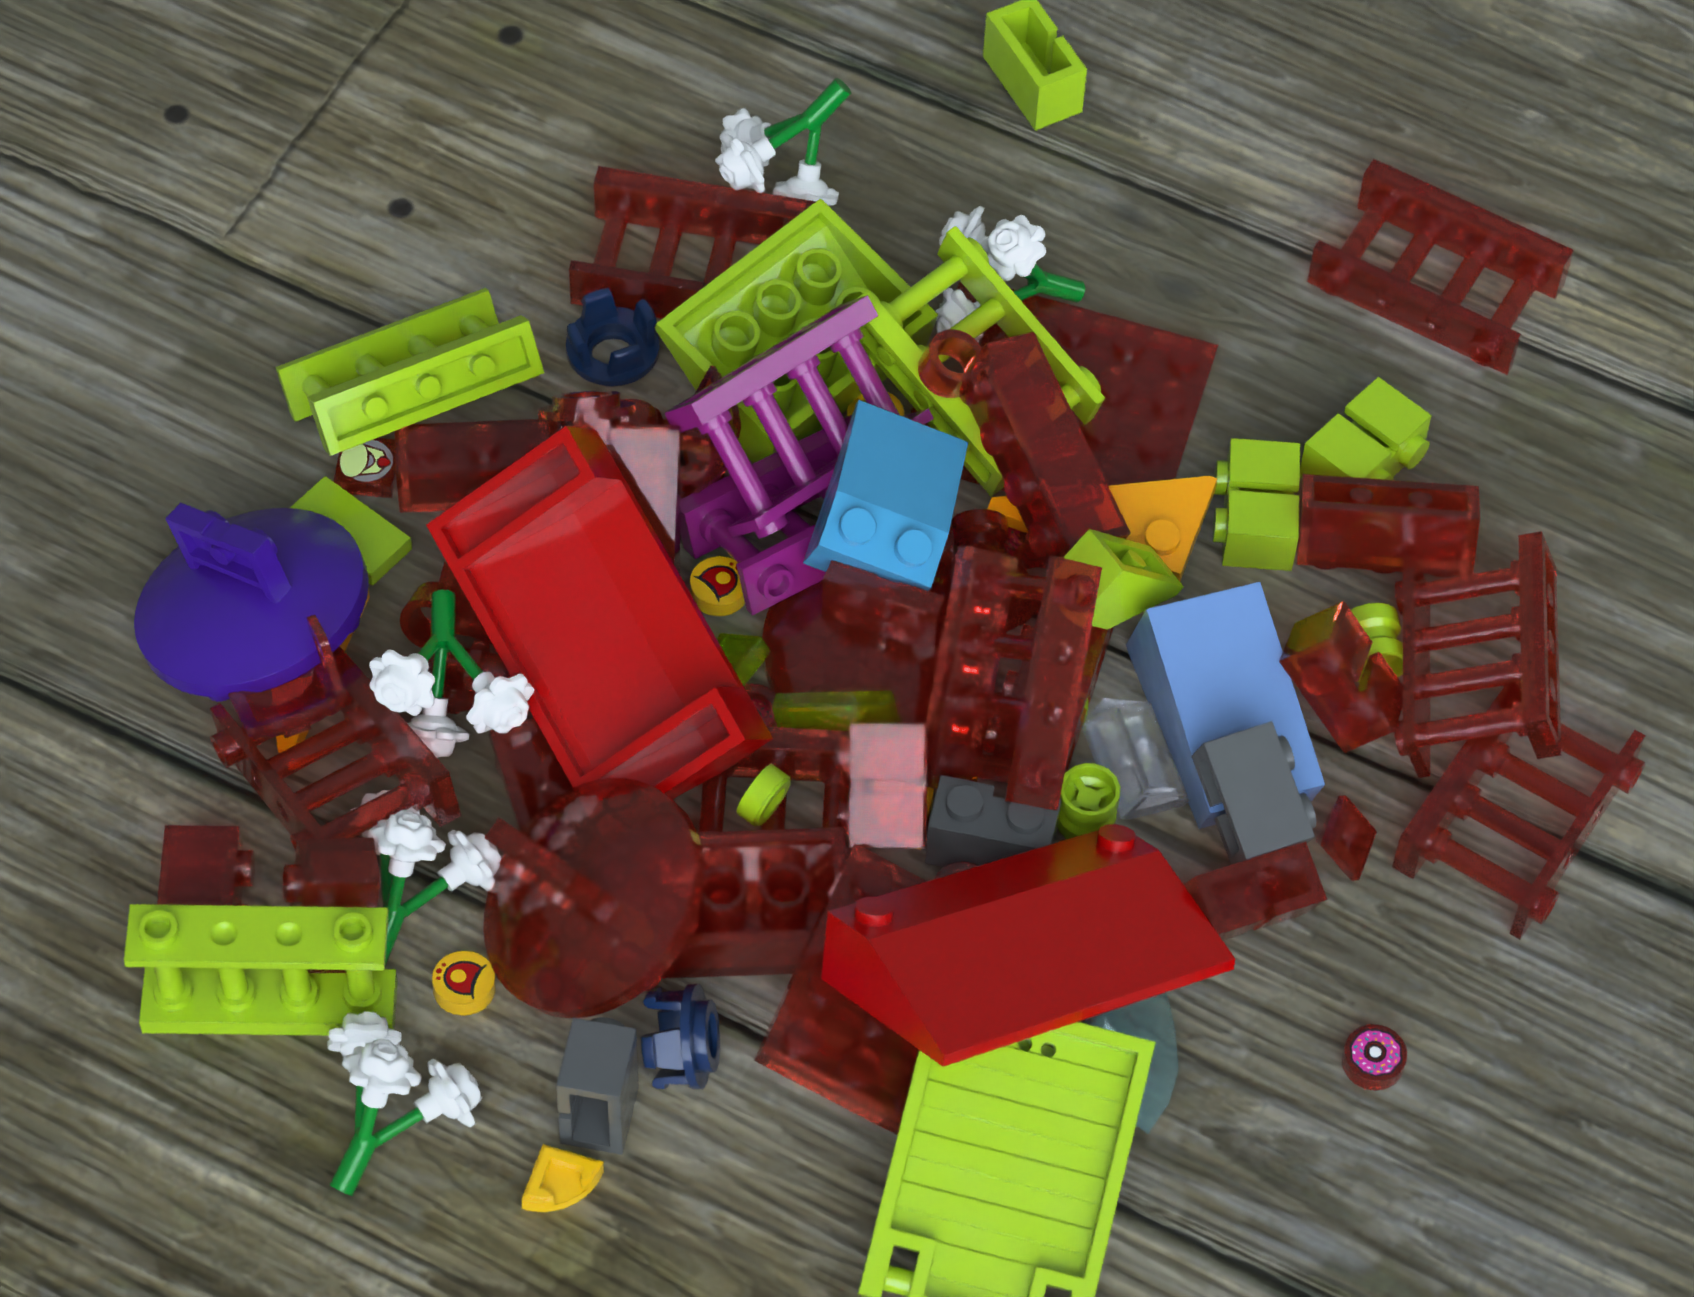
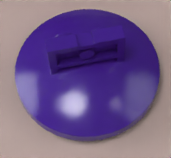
M180 502L165 518L178 547L159 564L146 582L138 599L134 616V630L139 648L152 671L160 679L186 693L208 697L216 702L226 701L232 697L263 692L296 678L303 679L316 674L322 667L323 660L331 655L360 624V616L367 600L369 588L367 566L351 534L336 521L324 515L302 509L272 508L243 513L225 519L215 511L207 510L204 512Z

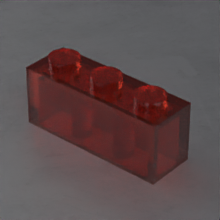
M1303 474L1299 509L1297 565H1309L1324 570L1337 567L1367 569L1382 574L1394 572L1424 573L1440 578L1452 576L1473 577L1480 525L1479 486Z

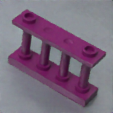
M868 295L837 306L664 413L675 434L697 427L701 435L706 433L709 435L749 508L750 513L727 527L732 538L755 532L758 539H761L786 526L790 522L786 513L829 486L838 459L836 457L814 471L773 396V393L777 391L773 383L774 380L784 374H787L790 380L796 378L838 456L848 425L817 369L821 362L816 354L829 346L833 353L839 351L865 401L900 415L860 342V339L864 337L860 327L879 316ZM743 401L746 407L752 405L794 482V485L772 499L767 494L728 422L733 418L728 409ZM929 408L902 416L923 425L934 419Z
M852 415L844 418L848 426ZM823 429L798 441L814 471L838 457ZM777 452L752 464L770 499L794 485ZM729 475L673 503L683 547L694 559L722 547L737 562L736 566L746 609L753 616L832 576L830 573L803 564L815 525L810 526L794 511L819 497L824 499L828 487L786 513L790 522L780 530L788 538L760 552L743 535L732 538L727 529L729 525L750 513L737 486Z

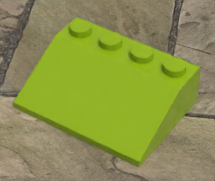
M820 198L657 322L655 330L696 392H699L837 306L857 299L867 290H870L879 302L885 301L890 303L909 289L910 286ZM926 304L902 322L903 330L917 346L921 344L926 347L938 314ZM829 346L816 354L821 362L817 369L840 412L844 413L848 405L862 393L840 352L833 353ZM868 355L877 374L883 382L888 377L874 362V360ZM784 374L773 381L777 389L773 396L798 441L823 429L796 378L790 380L787 374ZM743 401L728 409L733 417L728 422L752 463L777 452L752 405L746 407Z

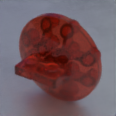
M940 559L932 587L928 591L902 582L890 581L878 577L877 574L831 560L823 580L769 607L762 634V660L766 679L772 693L788 715L811 734L841 747L876 755L908 751L933 744L965 725L979 711L992 690L997 675L1000 654L998 626L988 601L978 587L956 567L953 568V565Z
M606 778L587 782L569 789L548 802L520 830H517L498 817L485 836L486 840L504 852L499 861L500 867L493 876L495 883L492 889L488 890L484 910L483 929L487 955L492 969L503 986L517 999L539 1012L559 1018L591 1017L616 1009L631 1001L642 992L653 989L660 982L663 973L677 957L687 938L696 930L699 924V908L705 881L704 855L699 835L691 819L680 805L647 783L627 778Z

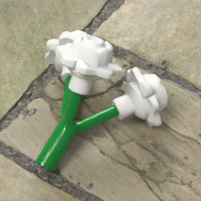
M835 78L803 113L773 125L768 122L762 123L758 116L751 117L745 108L737 110L735 115L725 116L723 118L724 130L720 135L722 153L715 159V162L720 165L719 171L724 180L729 182L730 186L735 190L748 187L749 189H754L759 194L765 191L764 167L769 165V159L776 155L774 150L808 128L809 134L805 160L799 161L798 175L791 177L787 182H776L773 188V195L783 198L785 211L790 215L794 214L796 216L820 198L828 206L836 205L839 192L828 188L827 184L819 179L821 163L817 162L822 124L852 93L850 88L843 81Z
M978 206L970 215L960 211L955 212L954 217L948 219L947 224L941 231L940 246L947 231L955 225L966 238L971 237L975 239L985 250L990 266L1003 281H1010L1016 273L1028 279L1026 286L1013 291L1021 301L1042 293L1078 303L1085 294V284L1083 281L1043 271L1036 264L1037 260L1046 254V247L1041 243L1045 237V230L1041 226L1030 224L1024 215L1015 217L1013 221L1000 220L989 237L985 236V225L981 222V216L985 208ZM947 288L943 291V302L940 304V308L935 311L938 314L935 328L939 336L981 306L979 302L972 303L960 289L954 291L952 288ZM983 333L960 350H968L971 353L978 352L979 340L983 337Z
M437 590L432 593L431 637L418 653L402 656L394 650L388 649L383 653L382 658L375 657L369 663L373 675L369 686L374 691L376 700L391 711H406L415 716L409 723L396 725V731L408 737L409 751L422 757H449L453 753L456 742L469 740L470 733L456 726V723L446 716L448 699L443 698L447 652L453 654L473 679L472 688L476 695L474 697V705L466 715V719L473 725L477 733H484L491 729L498 733H508L513 727L520 726L527 719L529 709L527 701L535 690L530 683H527L528 680L524 674H517L510 678L502 676L495 678L491 672H483L455 637L456 595L449 590ZM434 654L433 671L431 674L428 672V661Z
M382 790L377 794L366 793L362 798L361 806L349 811L351 820L348 822V829L352 832H362L363 837L370 838L373 841L374 853L380 856L382 908H388L385 966L404 919L446 888L452 892L464 882H467L473 886L480 885L486 892L494 893L498 890V884L493 876L503 866L496 846L483 833L474 832L466 836L459 830H451L448 832L449 842L453 846L450 850L451 862L437 872L439 876L437 880L401 905L406 877L413 874L415 862L435 860L436 854L445 850V842L436 836V829L431 826V821L428 817L420 815L418 807L407 805L404 797L392 790Z
M364 1011L359 1015L348 1013L344 1017L340 1028L329 1030L328 1037L330 1040L327 1047L331 1051H341L342 1056H344L342 1065L350 1072V1082L356 1085L354 1135L329 1186L353 1196L375 1149L422 1119L428 1123L439 1115L444 1114L451 1119L457 1118L458 1121L469 1128L475 1125V1119L471 1110L482 1100L476 1079L460 1063H454L446 1067L433 1058L428 1061L429 1073L433 1076L429 1079L428 1083L429 1093L414 1101L416 1108L372 1134L378 1109L386 1105L388 1095L391 1093L408 1094L411 1086H417L420 1083L421 1075L413 1068V1059L408 1056L406 1049L399 1043L401 1041V1032L388 1028L387 1019L380 1017L375 1012Z

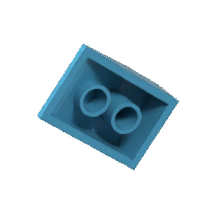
M858 400L803 564L914 605L932 587L951 526L968 442Z

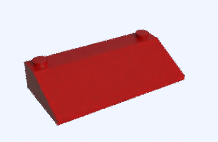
M573 426L563 427L426 524L511 677L517 674H524L528 680L527 683H530L535 689L527 701L529 710L600 836L610 834L726 771L774 739L597 430Z
M1108 824L1090 833L877 897H863L858 899L856 903L828 911L821 979L939 1065L945 1067L1234 970L1235 957L1160 850L1136 836L1132 829L1119 824Z

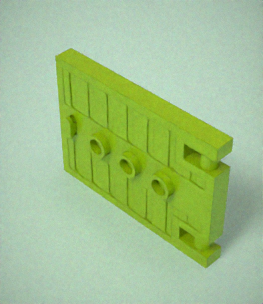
M1076 1022L942 1067L918 1050L857 1295L881 1297L882 1291H887L906 1297H1044L1046 1286L1070 1292L1069 1297H1095L1156 1042ZM893 1247L918 1253L914 1271L889 1265Z

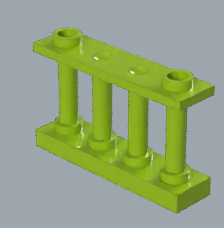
M955 225L947 231L937 253L944 263L890 303L885 301L879 302L870 290H867L858 297L861 298L868 295L879 315L860 327L864 335L860 342L868 355L917 412L929 408L934 418L928 422L931 428L968 442L964 466L992 497L1009 484L1018 468L1019 463L1015 459L1016 450L1070 409L1086 425L1095 417L1105 397L1101 393L1096 377L1087 368L1076 365L990 266L988 256L983 247L971 237L966 238ZM960 280L981 306L926 347L921 344L917 346L903 330L902 322ZM997 323L1018 349L964 390L960 388L954 389L941 374L940 364ZM1034 366L1055 392L1002 433L997 431L991 432L978 417L977 408Z
M487 288L480 289L275 367L292 419L296 422L313 415L323 448L330 456L544 374L529 320L520 315L499 323L490 292Z
M130 904L124 964L125 967H145L139 1017L142 1033L328 1036L330 1029L341 1027L343 1019L348 1013L359 1015L364 1011L375 1012L380 1017H385L388 1028L394 1030L398 979L396 969H385L388 908Z

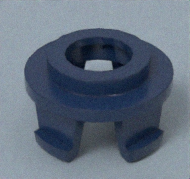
M609 288L598 289L582 297L583 308L581 317L575 323L569 324L566 330V355L573 370L585 380L602 386L627 385L647 375L656 364L659 356V337L655 330L657 319L651 305L645 299H642L636 303L635 311L616 307ZM618 339L630 345L611 352L609 363H602L592 356L593 349L604 340Z
M688 984L684 990L662 992L661 987L650 989L646 993L643 1003L649 1009H661L657 1011L659 1031L643 1035L641 1037V1049L645 1068H662L652 1082L653 1087L667 1089L669 1084H688L691 1089H704L708 1082L709 1073L717 1071L720 1057V1029L715 1003L712 999L706 1000L705 993L700 984Z

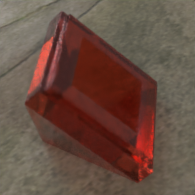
M1346 795L1338 796L1316 842L1351 881H1357L1361 877L1377 831Z

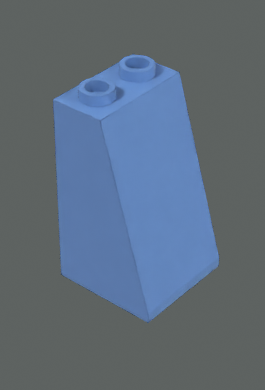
M1261 582L1146 609L1129 638L1126 647L1198 828L1216 825L1214 819L1217 816L1226 814L1223 803L1213 807L1209 806L1191 756L1205 742L1270 721L1273 722L1277 735L1285 736L1291 746L1295 760V768L1291 773L1299 794L1304 792L1312 801L1325 786V782Z

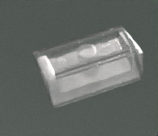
M1104 698L1087 715L1082 729L1096 764L1108 768L1117 777L1120 784L1117 818L1119 820L1135 819L1185 806L1190 800L1151 703Z

